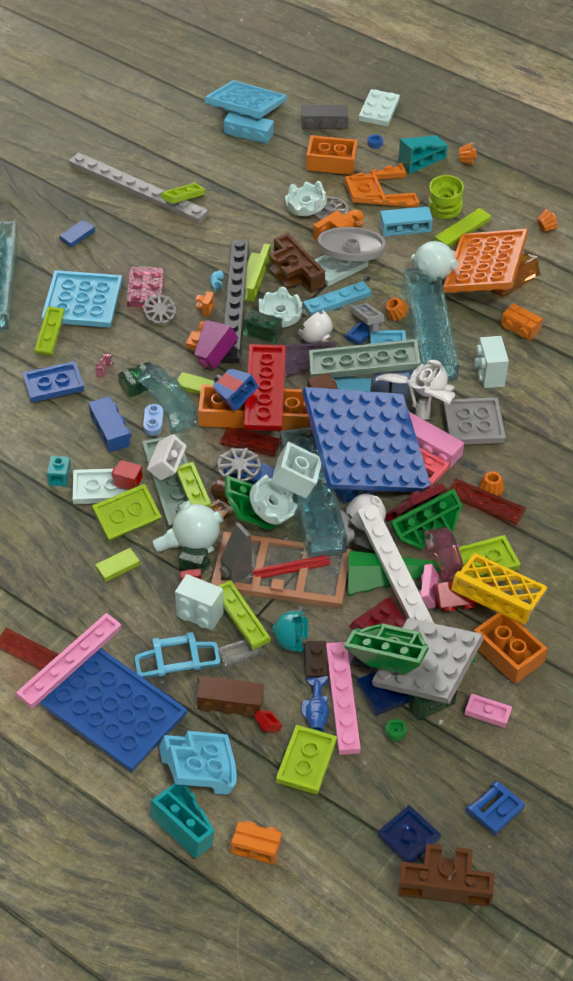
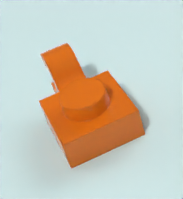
M204 321L200 322L197 332H191L186 341V348L196 350Z

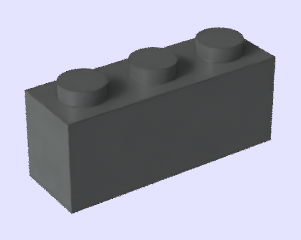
M301 105V129H348V105Z

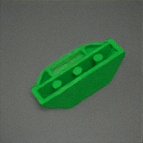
M227 475L225 477V495L238 520L268 530H272L279 525L264 521L254 512L250 502V490L253 484Z
M451 489L397 517L390 523L399 540L422 550L454 532L463 505L455 489Z
M387 624L369 626L361 630L354 629L344 644L346 650L366 665L405 675L420 666L429 650L419 631Z

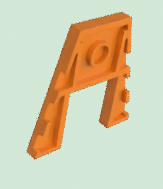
M398 163V166L395 167L391 165L386 166L384 170L380 171L374 169L368 174L362 172L345 177L344 182L352 202L418 208L420 204L416 193L384 195L378 180L405 178L406 171L402 163Z

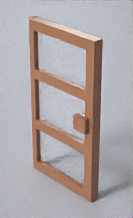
M224 531L211 582V584L216 586L230 581L222 576L220 568L221 556L232 532ZM251 535L252 571L253 569L322 555L329 556L330 565L309 570L308 567L302 568L298 572L263 579L255 577L251 573L233 584L240 594L342 609L348 575V555L352 549Z

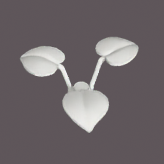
M386 373L378 376L375 382L384 380L394 383H407L413 401L412 407H416L415 415L423 420H427L430 417L432 397H436L448 404L455 397V393L451 392L455 386L447 384L444 390H424L423 393L429 395L428 399H419L416 402L413 387L411 386L412 383L408 376Z

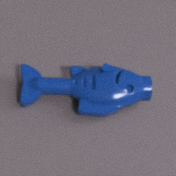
M327 676L307 678V683L313 688V698L310 701L303 700L302 703L304 718L311 729L320 732L324 731V726L329 717L327 695L321 697L322 687L328 682Z

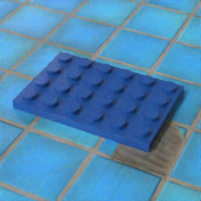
M101 648L38 703V705L131 773L162 741L163 736L168 735L187 714L185 707Z

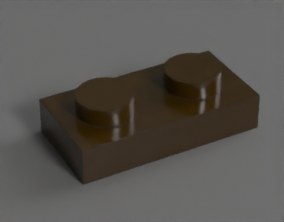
M306 641V680L307 678L327 676L326 641Z

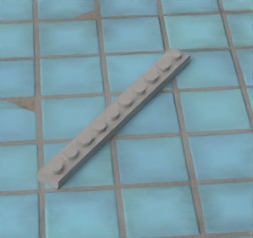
M79 152L69 160V166L198 224L208 216V210L187 200L171 204L160 198L161 192L164 190Z

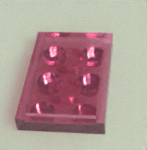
M130 267L127 307H144V303L150 296L163 295L164 267Z

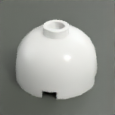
M322 310V314L319 312L315 313L303 324L305 326L303 330H298L300 337L307 343L316 345L322 342L324 344L331 338L330 334L333 330V323L327 313Z
M437 360L427 361L429 364L424 366L422 364L419 365L410 377L412 381L411 386L422 396L429 397V395L423 393L426 389L444 390L447 385V372Z
M361 494L356 496L346 507L347 515L350 513L352 517L350 521L357 528L364 530L356 514L357 510L376 505L383 521L385 520L386 509L379 497L371 494Z

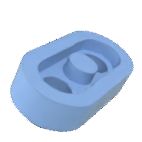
M151 404L145 408L143 426L144 432L149 436H156L162 432L163 408L158 404Z

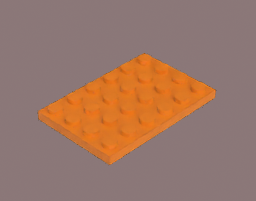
M527 229L462 234L454 254L455 259L458 260V267L447 275L443 285L444 293L490 291L494 289L507 290L513 288L528 237Z

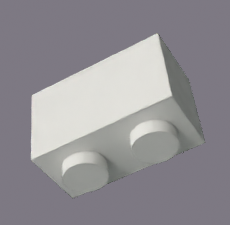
M174 434L160 440L147 470L160 481L175 474L187 445Z

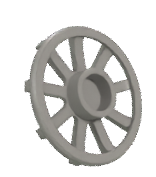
M327 197V199H331V202H327L322 209L323 211L313 214V216L322 220L336 210L346 214L349 212V208L342 199ZM334 200L340 201V203L337 205L333 202ZM342 205H345V207H346V208H344V209H337V208L341 207Z
M230 448L229 451L223 455L221 454L218 460V470L224 478L234 472L238 474L239 480L248 481L254 478L261 468L258 455L248 450V448ZM236 453H242L241 457L239 458ZM232 454L234 459L229 458L227 456ZM246 454H249L251 456L249 458L244 459ZM223 460L231 462L228 464H221ZM256 460L257 464H252L248 462ZM232 467L226 474L223 473V468ZM247 467L256 468L257 470L253 474ZM246 472L249 475L248 478L241 479L242 473Z

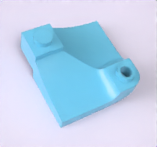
M187 731L185 737L163 736L159 746L162 763L168 764L175 784L211 787L214 794H230L233 791L237 773L228 734Z

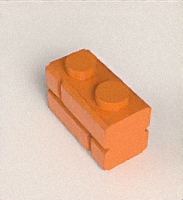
M513 303L503 312L501 326L531 341L540 332L543 318Z
M239 821L231 842V854L275 865L282 844V832H279L274 827H259L252 821H245V823Z

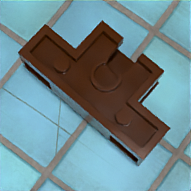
M289 233L274 238V252L269 254V260L274 265L269 267V270L287 289L300 283L310 292L325 287V270Z
M426 844L424 864L401 862L398 896L486 907L491 906L494 890V873L471 870L472 849L456 847L455 859L441 857V845Z

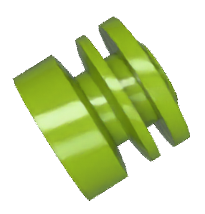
M442 175L430 182L428 207L433 216L440 219H451L461 213L464 185L459 178L451 175Z

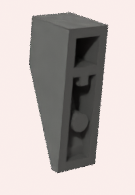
M239 522L235 524L221 556L220 572L225 579L228 578L233 583L252 573L251 535Z

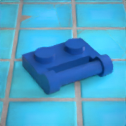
M495 781L490 785V789L474 804H469L465 811L469 817L475 818L495 836L525 808V803L500 782ZM496 795H500L501 797L484 813L481 811Z

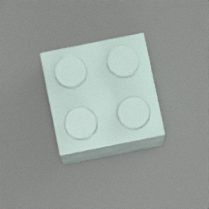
M480 337L479 345L476 346L477 358L474 359L475 368H478V379L482 381L483 388L505 387L509 360L502 337Z
M287 442L278 456L271 482L307 498L317 483L321 467L320 457Z
M186 574L175 591L176 616L184 621L193 622L201 628L213 631L224 613L223 588Z

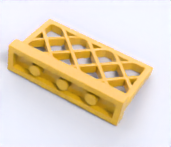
M474 553L463 569L455 574L451 590L525 625L548 587ZM474 562H479L484 567H475ZM492 571H498L502 575L494 576ZM487 572L489 577L480 578L478 573ZM466 574H474L475 578L470 577ZM510 580H517L520 584L512 585ZM505 581L507 585L498 586L497 582ZM492 582L494 587L487 585L485 583ZM534 588L540 592L530 593L529 589ZM521 589L524 590L525 594L517 595L515 591ZM504 591H510L512 596L504 593ZM521 600H529L530 604Z

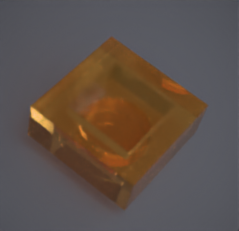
M218 499L211 503L210 509L214 513L220 511L223 520L233 515L232 509L224 500Z

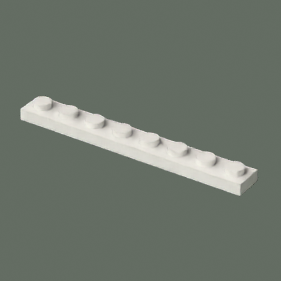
M376 505L357 510L356 514L407 619L434 624Z

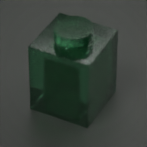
M184 546L179 556V570L200 569L202 576L204 570H208L211 558H208V549Z

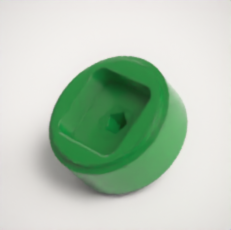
M392 719L386 724L385 734L388 739L401 741L406 737L407 726L402 720Z

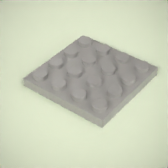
M408 618L403 628L421 633L429 648L420 666L406 675L378 669L372 683L375 687L449 704L484 640L481 633Z

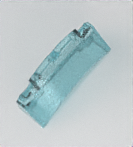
M150 364L137 377L138 381L153 394L164 409L170 423L171 434L184 430L197 422L195 417L197 411L193 401L182 385L175 378L168 375L166 369L162 366Z

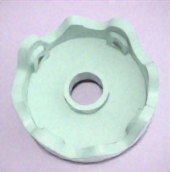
M317 181L315 185L305 182L301 188L291 184L285 200L287 208L292 214L309 216L319 213L325 207L327 197L322 183Z
M279 287L275 293L267 292L263 299H259L260 318L266 324L277 328L294 325L301 318L302 302L297 294L291 296L285 287Z
M265 475L250 490L251 505L254 512L264 521L274 525L285 523L295 515L294 512L298 506L292 500L294 492L271 482L272 478Z

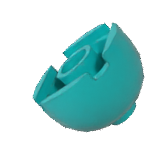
M287 611L273 625L272 634L275 636L278 645L284 650L302 652L305 649V646H301L303 638L308 640L309 625L308 618L303 617L304 611Z

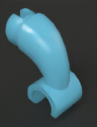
M221 270L215 271L210 277L214 293H216V288L223 291V284L219 281L224 278Z

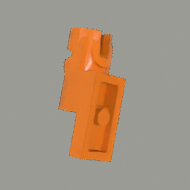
M358 209L351 210L344 215L336 210L313 224V238L318 241V237L322 232L332 228H358L364 224L361 221L364 219V215Z

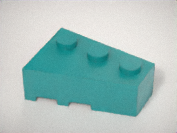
M437 135L400 139L398 163L403 164L408 174L414 173L447 158L448 145Z
M174 783L151 800L149 816L195 859L212 847L215 830L203 809H200L194 793H191L187 785H177Z

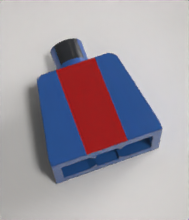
M229 369L223 376L217 375L214 378L213 385L218 396L234 411L259 387L251 374L234 369Z

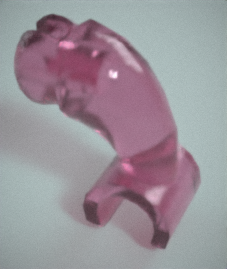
M104 353L102 355V358L95 367V375L97 377L105 376L106 364H114L111 361L112 356H114L113 354Z

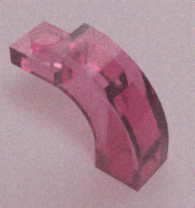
M447 527L425 530L427 548L432 550L437 557L442 582H453L455 574L462 570L463 561L452 532Z

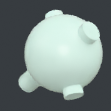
M430 241L423 244L416 254H413L411 257V263L414 264L417 274L428 282L443 281L453 269L456 270L458 267V260L454 257L455 251L439 241Z
M186 501L179 505L180 511L174 518L173 528L167 530L165 535L153 540L154 547L158 553L170 547L177 548L182 546L190 551H202L203 555L214 550L212 545L219 536L220 523L224 520L220 511L214 513L212 509L205 505H191L190 501Z

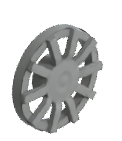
M157 294L150 296L146 300L143 312L146 319L151 323L164 325L174 319L176 306L175 302L168 296ZM146 307L152 308L153 310L147 311ZM166 312H170L173 314L170 317ZM153 313L154 315L151 318L148 314ZM156 317H159V318H160V321H157V320H154V319H155Z

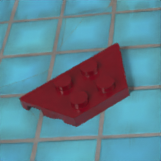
M433 483L425 487V490L420 493L416 491L410 494L409 498L402 501V504L386 513V522L447 492L443 483L439 485Z
M389 596L355 619L349 627L354 630L357 627L364 629L378 624H387L403 628L406 620Z

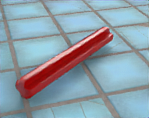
M322 555L253 569L252 573L255 577L263 579L298 572L300 569L307 567L309 570L329 566L330 559L328 555Z

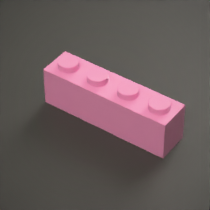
M409 412L419 447L450 463L449 468H451L463 455L464 442Z

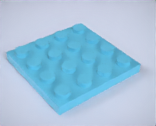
M234 80L205 96V103L210 104L212 107H222L226 111L233 110L240 115L247 114L255 119H260L287 101V95Z
M55 270L42 313V322L47 306L65 309L62 324L111 328L123 281L122 275Z

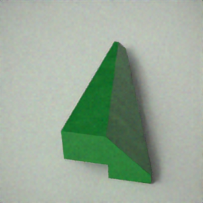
M349 551L348 596H354L355 593L361 591L371 592L373 588L391 587L376 554ZM402 557L413 581L414 578L421 577L424 574V566L432 564L437 573H447L446 562Z

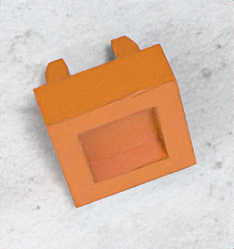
M207 291L205 297L197 295L195 301H197L196 308L202 309V315L209 317L214 307V292Z

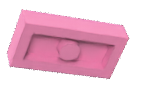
M428 564L424 566V574L421 575L422 589L419 591V594L427 608L431 609L436 608L434 584H438L439 575L434 566Z
M471 694L465 715L506 728L512 706Z

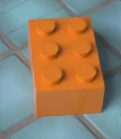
M311 135L306 154V170L353 175L357 158L358 140Z
M499 612L474 629V632L481 633L484 638L478 651L514 684L545 662L548 648L518 621Z

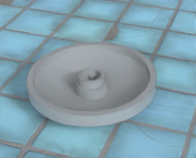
M332 228L322 232L318 237L319 250L325 255L339 260L367 261L378 258L385 252V239L378 233L363 228Z

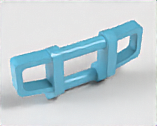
M189 632L184 636L160 640L159 638H153V650L135 656L137 674L144 679L165 676L166 673L190 669L197 671L220 666L217 643L196 642L193 632ZM188 643L192 661L164 665L161 652L162 647ZM197 648H212L216 660L200 663ZM155 655L158 670L141 672L139 661Z

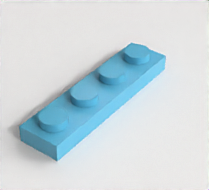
M362 281L304 301L303 308L311 317L317 312L322 314V310L328 312L371 297L372 291Z

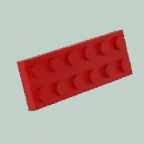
M249 344L248 373L253 376L259 387L246 400L244 430L282 431L286 345Z

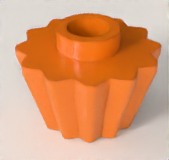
M472 143L459 148L461 163L474 164L477 152L473 148Z
M545 209L537 218L538 226L544 232L558 228L557 217L550 210Z
M397 297L391 298L386 303V315L389 320L400 321L409 313L407 303Z
M495 471L486 473L478 484L480 487L479 491L488 497L502 495V491L505 490L502 476Z

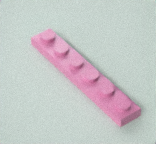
M107 613L103 615L16 692L17 698L33 709L122 629V624Z
M346 642L326 643L339 755L357 754L361 750L348 650L344 647Z

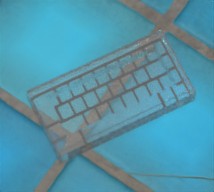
M246 640L218 648L219 656L225 668L264 656L262 647L252 650Z

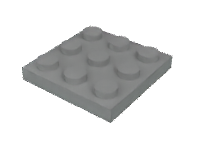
M498 397L452 399L450 404L443 401L448 434L463 441L464 444L505 443L506 436Z

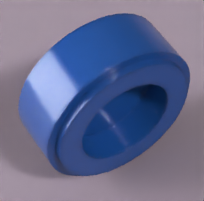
M376 134L370 135L367 145L370 148L378 149L383 145V138Z

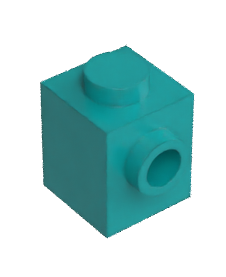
M51 456L47 470L48 484L50 486L68 487L71 474L70 457Z

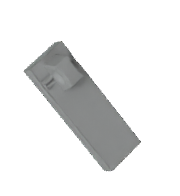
M368 303L350 306L351 313L369 325V329L372 332L379 331V323L385 321L384 314Z

